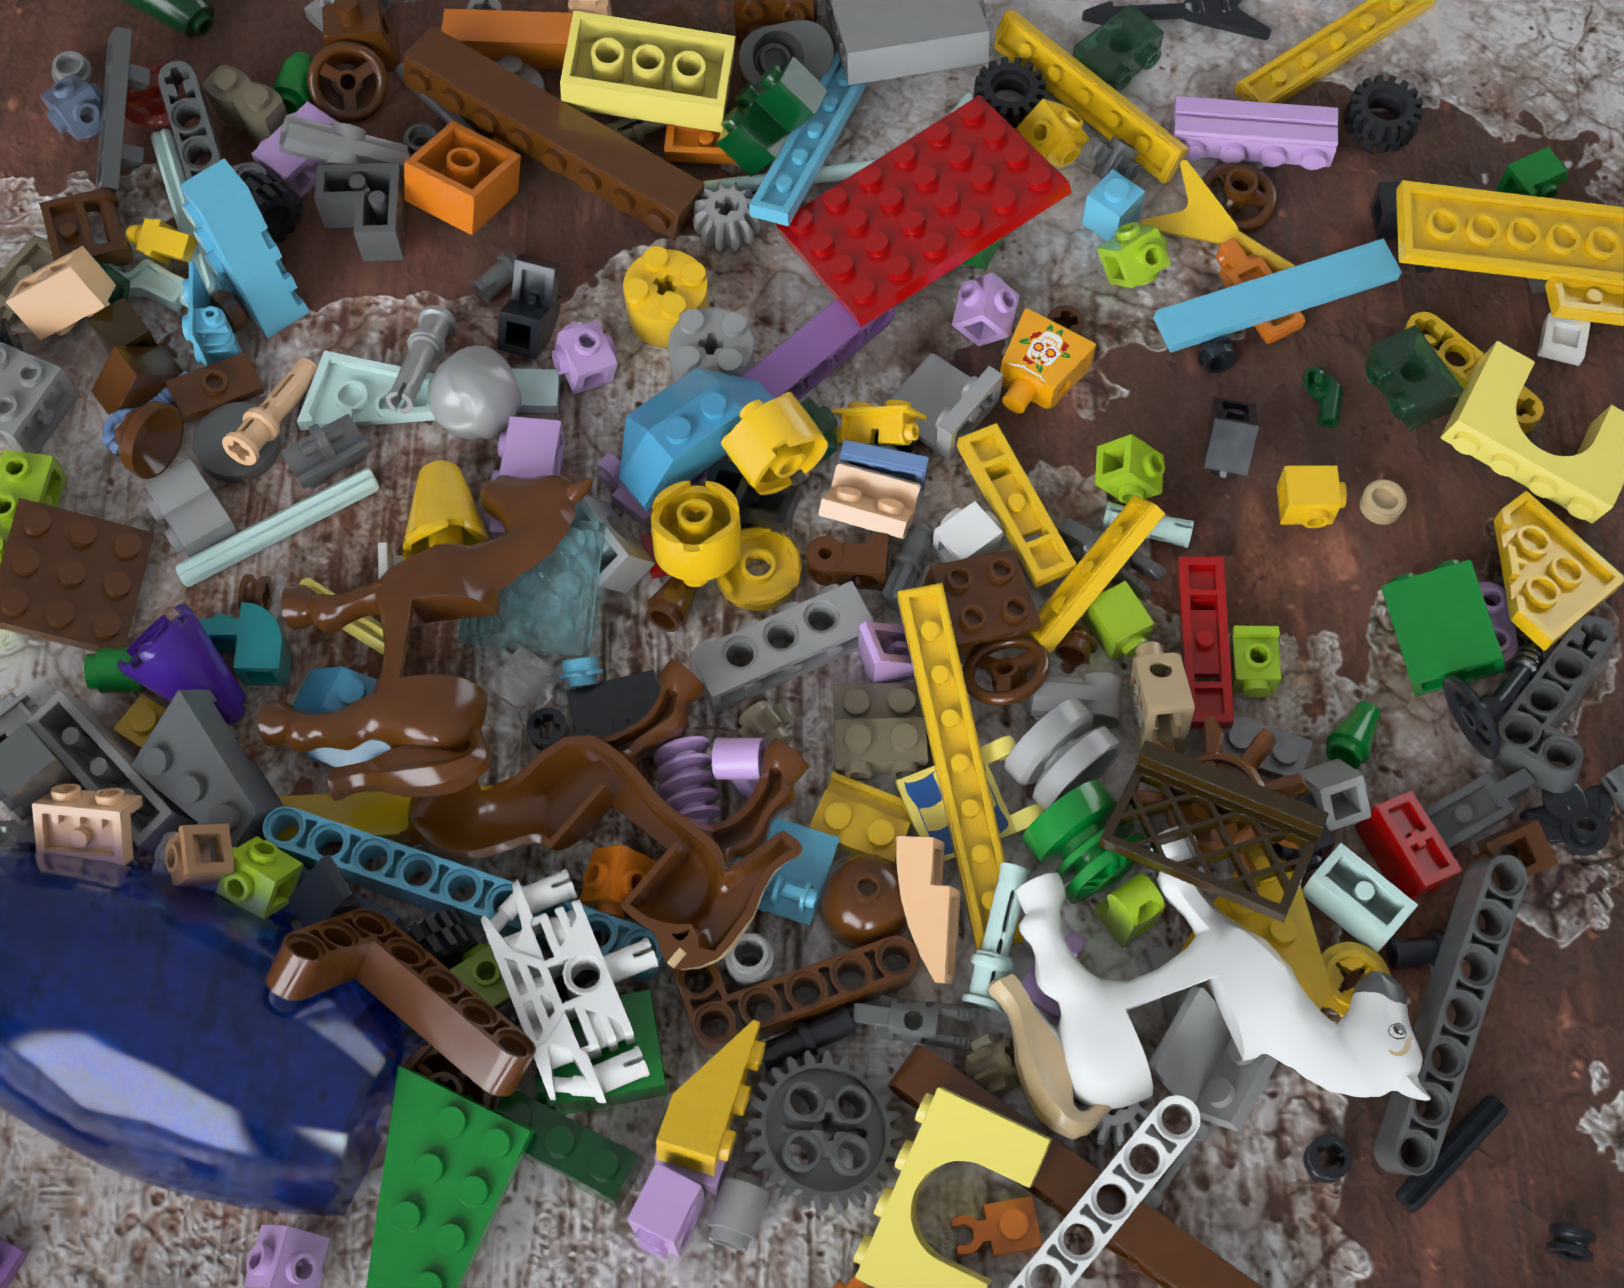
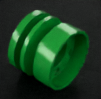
M1097 779L1078 786L1054 802L1031 823L1022 835V842L1040 865H1047L1063 858L1062 863L1054 873H1058L1061 876L1063 885L1070 882L1065 888L1066 898L1071 904H1077L1096 893L1108 889L1124 877L1136 862L1099 846L1100 838L1118 802L1102 782ZM1134 822L1119 826L1115 834L1116 837L1131 843L1147 839L1143 833L1129 836L1134 830Z

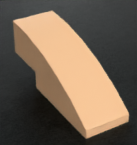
M896 836L898 881L909 930L934 982L956 986L960 890L951 886H942L945 843L934 837Z

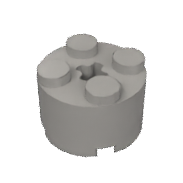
M713 307L698 310L688 309L680 315L679 321L670 333L668 348L673 382H676L695 368L742 377L755 366L753 335L746 318L739 312H731L726 309Z

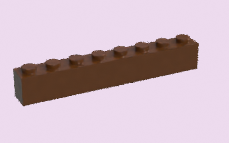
M431 25L403 55L404 83L409 85L412 90L442 104L449 112L457 113L476 124L482 131L502 139L516 151L526 153L538 160L552 172L560 173L574 181L583 190L594 193L610 202L616 209L639 219L653 231L663 233L669 238L676 240L695 217L693 209L695 201L702 200L705 183Z

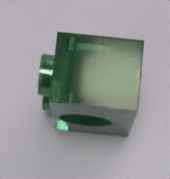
M1130 4L1074 45L1073 57L1112 88L1121 91L1130 83L1135 75L1143 69H1151L1158 62L1162 54L1161 45L1164 31Z
M1416 325L1373 344L1363 366L1369 382L1374 387L1379 388L1387 399L1392 414L1398 420H1402L1410 432L1452 412L1464 391Z

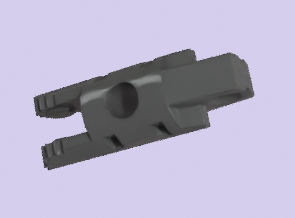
M1069 517L1058 528V532L1070 550L1072 557L1078 562L1081 561L1104 533L1100 528L1090 525L1088 528ZM1136 550L1112 578L1111 582L1118 585L1126 581L1137 598L1145 601L1150 595L1151 589L1146 582L1130 573V568L1153 581H1160L1167 570Z
M881 995L879 1006L854 1003L852 1021L853 1023L877 1026L875 1038L911 1041L929 1046L973 1052L970 1042L975 1039L958 1034H953L952 1036L937 1034L939 1015L954 1017L955 1020L970 1022L971 1020H977L979 1008ZM911 1012L919 1013L923 1017L922 1026L917 1030H910L905 1025V1018Z

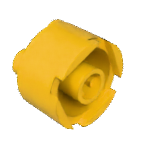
M652 246L644 252L643 256L631 264L625 274L623 292L628 320L636 336L650 345L667 348L670 333L684 311L688 309L709 308L705 268L701 263L684 252L665 249L661 246Z
M791 392L784 393L764 404L760 399L748 403L739 413L742 420L721 441V446L748 483L760 495L773 494L792 485L793 482L789 477L799 469L806 475L821 460L828 447V443L824 439L825 437Z
M691 480L670 485L656 496L652 504L650 517L653 551L657 564L667 574L683 580L690 587H701L708 580L728 572L741 559L740 512L738 501L729 489L711 481H705V486H691Z

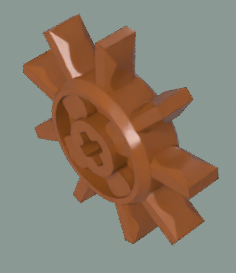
M1214 716L1205 717L1203 727L1205 754L1192 759L1288 797H1294L1308 791L1307 782L1302 774L1286 775L1264 782L1258 774L1259 766L1272 752L1277 742L1271 732L1263 728L1253 738L1244 754L1238 757L1223 753L1224 734L1221 725ZM1160 740L1155 742L1157 745L1175 751L1171 746ZM1136 791L1142 807L1165 800L1162 792ZM1195 803L1179 807L1187 824L1192 825L1210 819L1205 807ZM1171 811L1164 812L1168 827L1163 831L1177 826ZM1238 821L1225 825L1234 844L1256 838L1251 826ZM1216 829L1195 835L1202 854L1224 848ZM1286 840L1277 842L1284 847L1298 850L1300 848L1299 845ZM1248 852L1239 854L1248 873L1258 871L1252 863ZM1260 881L1254 883L1256 888L1260 887Z

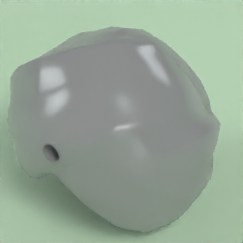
M469 346L453 353L437 367L428 384L430 409L435 420L446 431L463 439L496 438L503 429L508 427L510 416L516 417L521 406V393L512 368L499 353L484 346Z

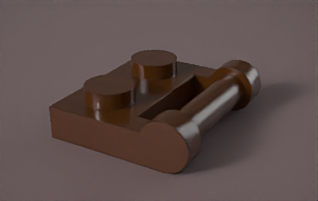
M100 188L39 203L54 261L81 246H84L100 266L109 263L115 266H124L133 260L134 256L131 245L125 241L117 213L119 200L115 190ZM93 211L100 213L107 243L95 244L87 213Z

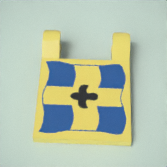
M1009 735L980 747L1001 839L1027 830L1031 823L1044 812V809L1038 803L1011 815L1007 810L989 765L1007 759L1016 745L1014 739ZM935 765L896 780L895 783L917 836L934 837L944 842V862L954 859L955 855Z

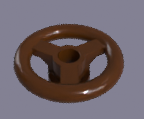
M343 40L328 44L314 56L308 69L307 85L313 102L322 112L341 122H358L372 116L382 106L388 91V75L382 60L372 49L359 42ZM340 53H353L366 60L357 68L349 63H341L335 67L326 64L331 57ZM374 72L376 76L374 95L366 105L357 109L355 94L362 88L363 79ZM344 74L354 76L352 87L344 88L341 86L340 79ZM320 75L330 79L332 88L343 96L344 110L333 106L324 97L320 88Z
M1237 162L1221 164L1209 170L1202 178L1209 190L1211 185L1218 179L1225 192V202L1222 207L1229 216L1236 209L1243 208L1246 205L1264 206L1260 213L1251 218L1232 219L1240 232L1261 227L1270 220L1276 211L1278 194L1274 183L1263 171L1252 165ZM1258 184L1261 186L1264 192H1261L1257 189Z
M1023 635L1011 636L981 644L969 655L962 669L967 693L981 703L996 706L1014 704L1030 697L1040 689L1049 675L1050 657L1047 650L1035 639ZM1008 648L1027 650L1014 658L997 659L989 656L992 653ZM1037 662L1035 673L1028 680L1026 673L1032 664ZM977 668L990 673L994 692L985 690L977 684L975 679Z

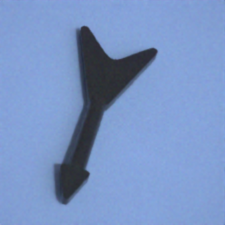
M1185 0L1183 3L1114 6L1113 2L1108 1L1085 9L1082 14L1083 21L1107 27H1113L1115 22L1184 19L1191 23L1262 40H1268L1271 34L1269 27L1239 9L1238 5L1243 0Z

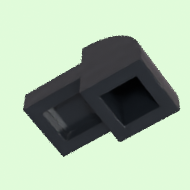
M717 461L713 464L706 481L716 482L726 487L734 494L738 501L741 529L756 525L787 532L802 497L799 487L792 485L773 494L760 495L748 483L735 464Z

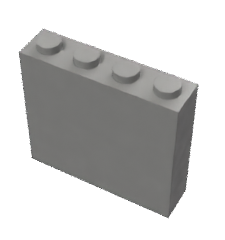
M823 0L848 85L989 63V46L995 45L994 26L992 21H986L984 0Z

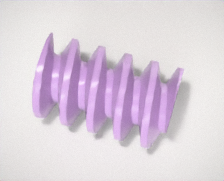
M704 736L683 737L662 745L653 755L654 763L659 767L656 771L657 782L661 784L658 789L659 796L677 813L709 825L715 824L709 823V820L721 815L720 807L706 805V803L715 800L718 797L717 789L703 787L712 783L715 778L712 771L701 770L712 764V755L698 753L710 746L709 738Z

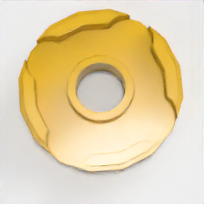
M761 526L741 529V559L728 572L716 578L717 586L725 598L739 608L752 611L774 609L787 602L799 587L802 576L800 551L791 538L783 533L780 535L769 528ZM756 560L765 561L771 567L762 576H754L746 568L751 562Z

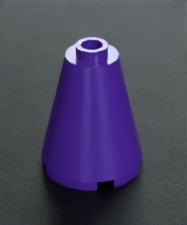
M186 603L179 604L174 607L179 615L172 620H169L165 615L158 618L126 650L132 657L129 662L126 663L119 659L117 668L127 677L169 702L173 700L178 690L210 689L217 700L214 705L227 725H233L246 711L243 704L247 696L193 610Z

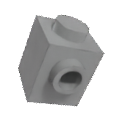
M1338 758L1296 772V774H1302L1308 786V791L1301 793V797L1311 793L1318 808L1329 813L1326 821L1329 831L1371 818L1367 797L1368 787L1363 774L1359 770H1355Z

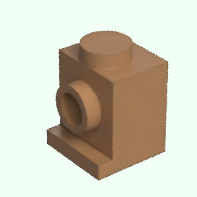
M229 823L182 825L178 828L179 833L167 840L165 865L167 871L172 876L173 887L211 885L235 871ZM212 843L215 855V862L211 863L209 845Z

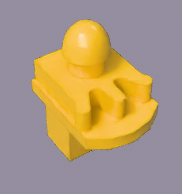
M145 218L143 225L134 224L126 229V237L132 244L136 245L135 250L150 257V260L169 265L172 258L188 263L192 260L197 239L189 234L179 232L176 228L159 219L151 220Z

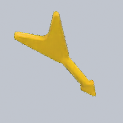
M1182 160L1180 163L1188 200L1187 207L1180 212L1143 219L1140 223L1141 225L1157 227L1163 234L1213 244H1221L1234 237L1247 256L1251 254L1256 258L1261 256L1270 270L1275 273L1295 267L1291 262L1240 232L1235 222L1187 160Z

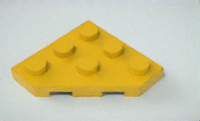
M1527 490L1501 509L1495 517L1494 525L1510 621L1543 651L1553 645L1578 620L1591 613L1624 583V576Z
M1262 848L1251 850L1248 853L1257 870L1271 867ZM1278 857L1280 863L1285 862V861H1283L1282 859H1280V858ZM1235 871L1231 879L1239 877L1237 871ZM1294 871L1286 873L1289 881ZM1276 876L1260 881V887L1256 888L1260 896L1279 904L1284 895V891ZM1301 884L1284 923L1218 896L1213 905L1242 927L1265 939L1292 967L1299 985L1309 999L1321 1010L1332 993V988ZM1194 931L1186 940L1180 952L1184 951L1196 937Z

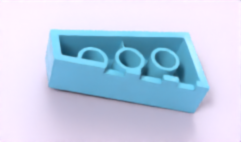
M225 158L179 185L187 201L181 207L189 221L196 228L193 231L196 239L206 253H208L204 257L218 277L215 279L221 291L230 292L237 299L267 338H270L310 313L306 303L294 291L298 287L292 275L286 271L280 261L282 255L266 230L268 227L248 186Z

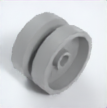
M1075 697L1065 700L1042 717L1020 739L1005 760L1004 769L1020 785L1025 786L1036 782L1032 798L1044 810L1078 786L1094 779L1098 780L1113 764L1123 747V744L1106 727L1103 726L1090 730L1094 715Z

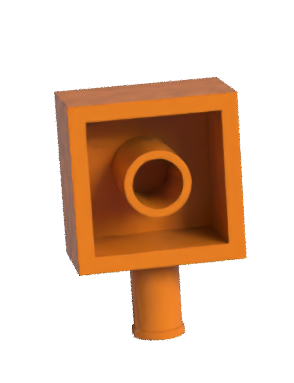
M451 121L404 162V201L473 235L518 194L521 155L516 153V150L510 144L496 136L488 139L455 121Z

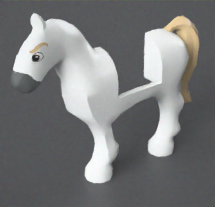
M1175 826V827H1173V828H1170V829H1167V830L1163 831V832L1160 833V834H1163V833H1166V832H1169V831H1172V830H1176V829H1179V828H1178V826ZM1184 839L1161 845L1166 857L1179 862L1192 858V854ZM1159 871L1155 886L1158 888L1163 899L1172 904L1185 917L1196 937L1184 951L1159 969L1130 981L1101 980L1080 964L1064 940L1061 930L1060 908L1067 896L1061 876L1058 873H1047L1031 879L1021 885L1016 891L1020 905L1025 912V916L1019 924L1020 933L1031 944L1035 954L1037 986L1046 995L1059 1003L1060 1021L1055 1027L1046 1020L1013 973L992 981L989 984L988 991L1009 1017L1013 1035L1015 1066L1026 1098L1035 1116L1050 1130L1069 1139H1077L1090 1133L1112 1109L1126 1107L1153 1096V1082L1148 1062L1127 1010L1208 980L1209 989L1243 1061L1257 1058L1261 1054H1268L1283 1064L1294 1068L1306 1079L1330 1092L1343 1093L1355 1097H1380L1393 1090L1418 1100L1431 1099L1418 1079L1423 1059L1420 1047L1411 1029L1405 989L1397 979L1379 971H1371L1357 981L1349 1009L1336 1024L1326 1017L1309 999L1299 985L1292 967L1265 939L1226 916L1207 899L1199 887ZM1074 1097L1083 1104L1090 1105V1107L1084 1111L1077 1109Z

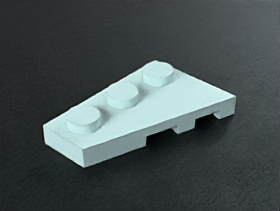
M324 351L297 424L300 431L309 430L308 427L315 423L320 428H323L348 413L356 426L433 421L435 418L430 409L428 384L434 373H427L416 396L412 410L408 413H400L405 400L402 399L397 411H394L387 405L386 396L391 390L401 366Z

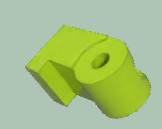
M1139 873L1108 894L1107 899L1099 903L1094 912L1120 946L1124 948L1157 925L1164 911L1165 903L1161 893L1150 878L1143 873Z

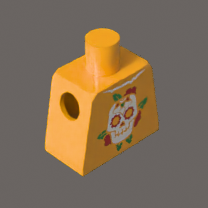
M1026 308L1001 363L1000 373L1003 374L1002 386L1008 389L1002 398L1003 404L1010 411L1018 414L1023 413L1031 401L1045 409L1053 408L1090 370L1096 343Z

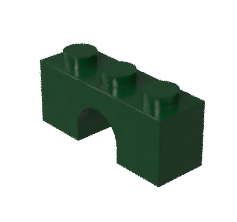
M518 1090L511 1096L501 1098L495 1111L536 1130L523 1156L524 1160L532 1164L537 1162L570 1180L576 1188L620 1210L643 1167L638 1154Z

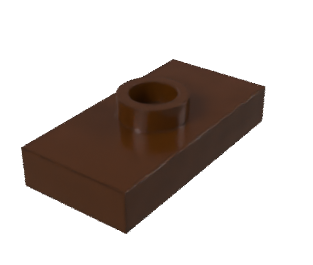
M246 352L165 381L166 389L175 407L181 412L184 423L205 416L211 410L226 403L242 402L264 393V386Z

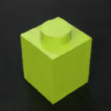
M1126 581L1099 594L1083 615L1084 622L1110 661L1122 655H1125L1127 658L1135 656L1136 647L1149 641L1155 624Z

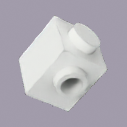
M974 501L963 510L956 508L944 517L941 525L934 530L932 551L943 563L999 552L1003 536L1002 525L991 511H984Z

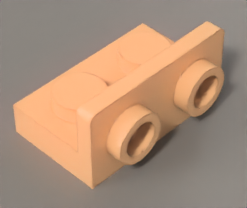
M839 462L835 469L832 486L822 498L818 515L903 539L912 525L921 485L899 477Z
M78 784L54 786L51 788L50 793L32 803L37 857L125 866L134 859L130 814L143 806L142 796L125 794L124 790L120 788L90 791L81 790V786Z

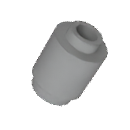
M753 932L744 933L737 946L725 956L728 977L741 990L770 980L773 977V949L770 942L760 934ZM749 961L757 963V965L751 967L743 966Z
M735 1171L733 1178H722L708 1221V1226L712 1228L708 1238L710 1241L731 1249L747 1251L749 1242L756 1240L770 1194L767 1190L761 1188L763 1183L761 1178L740 1171Z

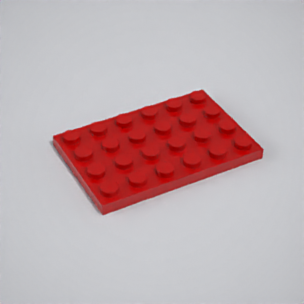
M978 95L799 208L789 226L776 223V227L780 236L859 327L862 328L1067 197L1072 191L1069 181L993 107Z

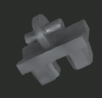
M348 413L323 428H320L317 423L308 427L310 435L283 449L280 453L302 488L309 487L315 489L327 481L328 475L342 467L352 468L364 461V455L371 452L372 449Z

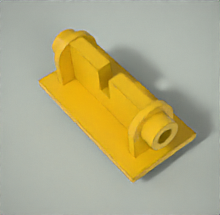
M888 400L885 406L874 407L870 403L854 401L849 402L847 408H831L830 412L842 419L841 426H838L835 430L837 443L843 444L844 440L873 446L875 430H879V445H910L912 441H916L919 438V427L915 421L927 420V416L912 408V404L904 400Z

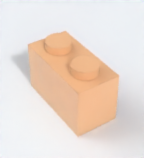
M81 246L19 280L6 303L41 341L54 333L58 336L66 334L75 327L78 320L86 316L91 317L109 306L110 302L108 299L116 284L84 246Z

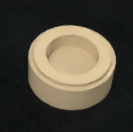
M1385 479L1371 482L1365 488L1360 499V509L1363 515L1371 522L1380 525H1387L1397 521L1407 504L1404 490L1397 483Z

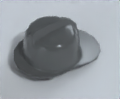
M794 20L764 26L752 31L743 40L739 50V65L744 77L753 85H756L771 65L777 63L781 66L794 56L817 80H820L830 69L834 59V45L829 33L821 25L809 20Z

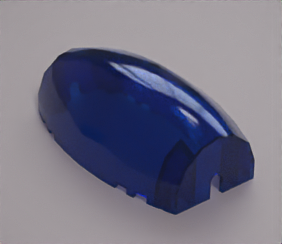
M0 850V1107L45 1137L105 1168L164 1190L204 1201L206 1199L245 1209L257 1208L296 1215L345 1216L381 1143L382 1138L375 1128L384 1107L387 1105L392 1108L398 1065H403L408 1057L421 1047L429 1045V1043L355 979L299 1001L287 1000L273 993L265 981L285 936L294 931L289 920L274 913L268 918L263 919L216 893L217 887L212 885L208 887L175 886L169 873L157 872V869L142 864L129 862L126 865H120L103 860L36 852V850Z

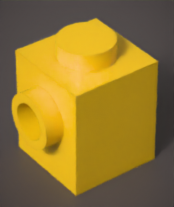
M1338 466L1284 467L1276 486L1280 525H1303L1307 528H1320L1327 524H1333L1339 509L1345 507L1347 499L1345 482H1339Z

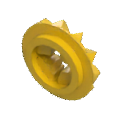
M1356 942L1338 943L1324 951L1322 958L1332 988V993L1325 1002L1324 1007L1331 1008L1343 1017L1349 1009L1354 988L1348 991L1344 990L1342 993L1339 991L1344 980L1340 972L1344 971L1350 975L1354 971L1358 972L1363 968L1365 971L1361 978L1371 971H1379L1390 975L1389 968L1383 958L1372 948Z

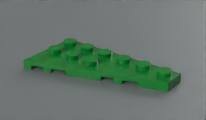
M398 1065L366 1288H462L536 1130L405 1065Z

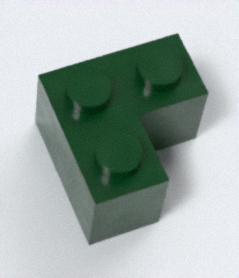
M794 56L781 66L777 63L771 65L756 85H753L751 82L746 84L734 99L738 103L737 106L721 122L724 130L716 144L750 177L777 158L789 133L816 114L828 91Z

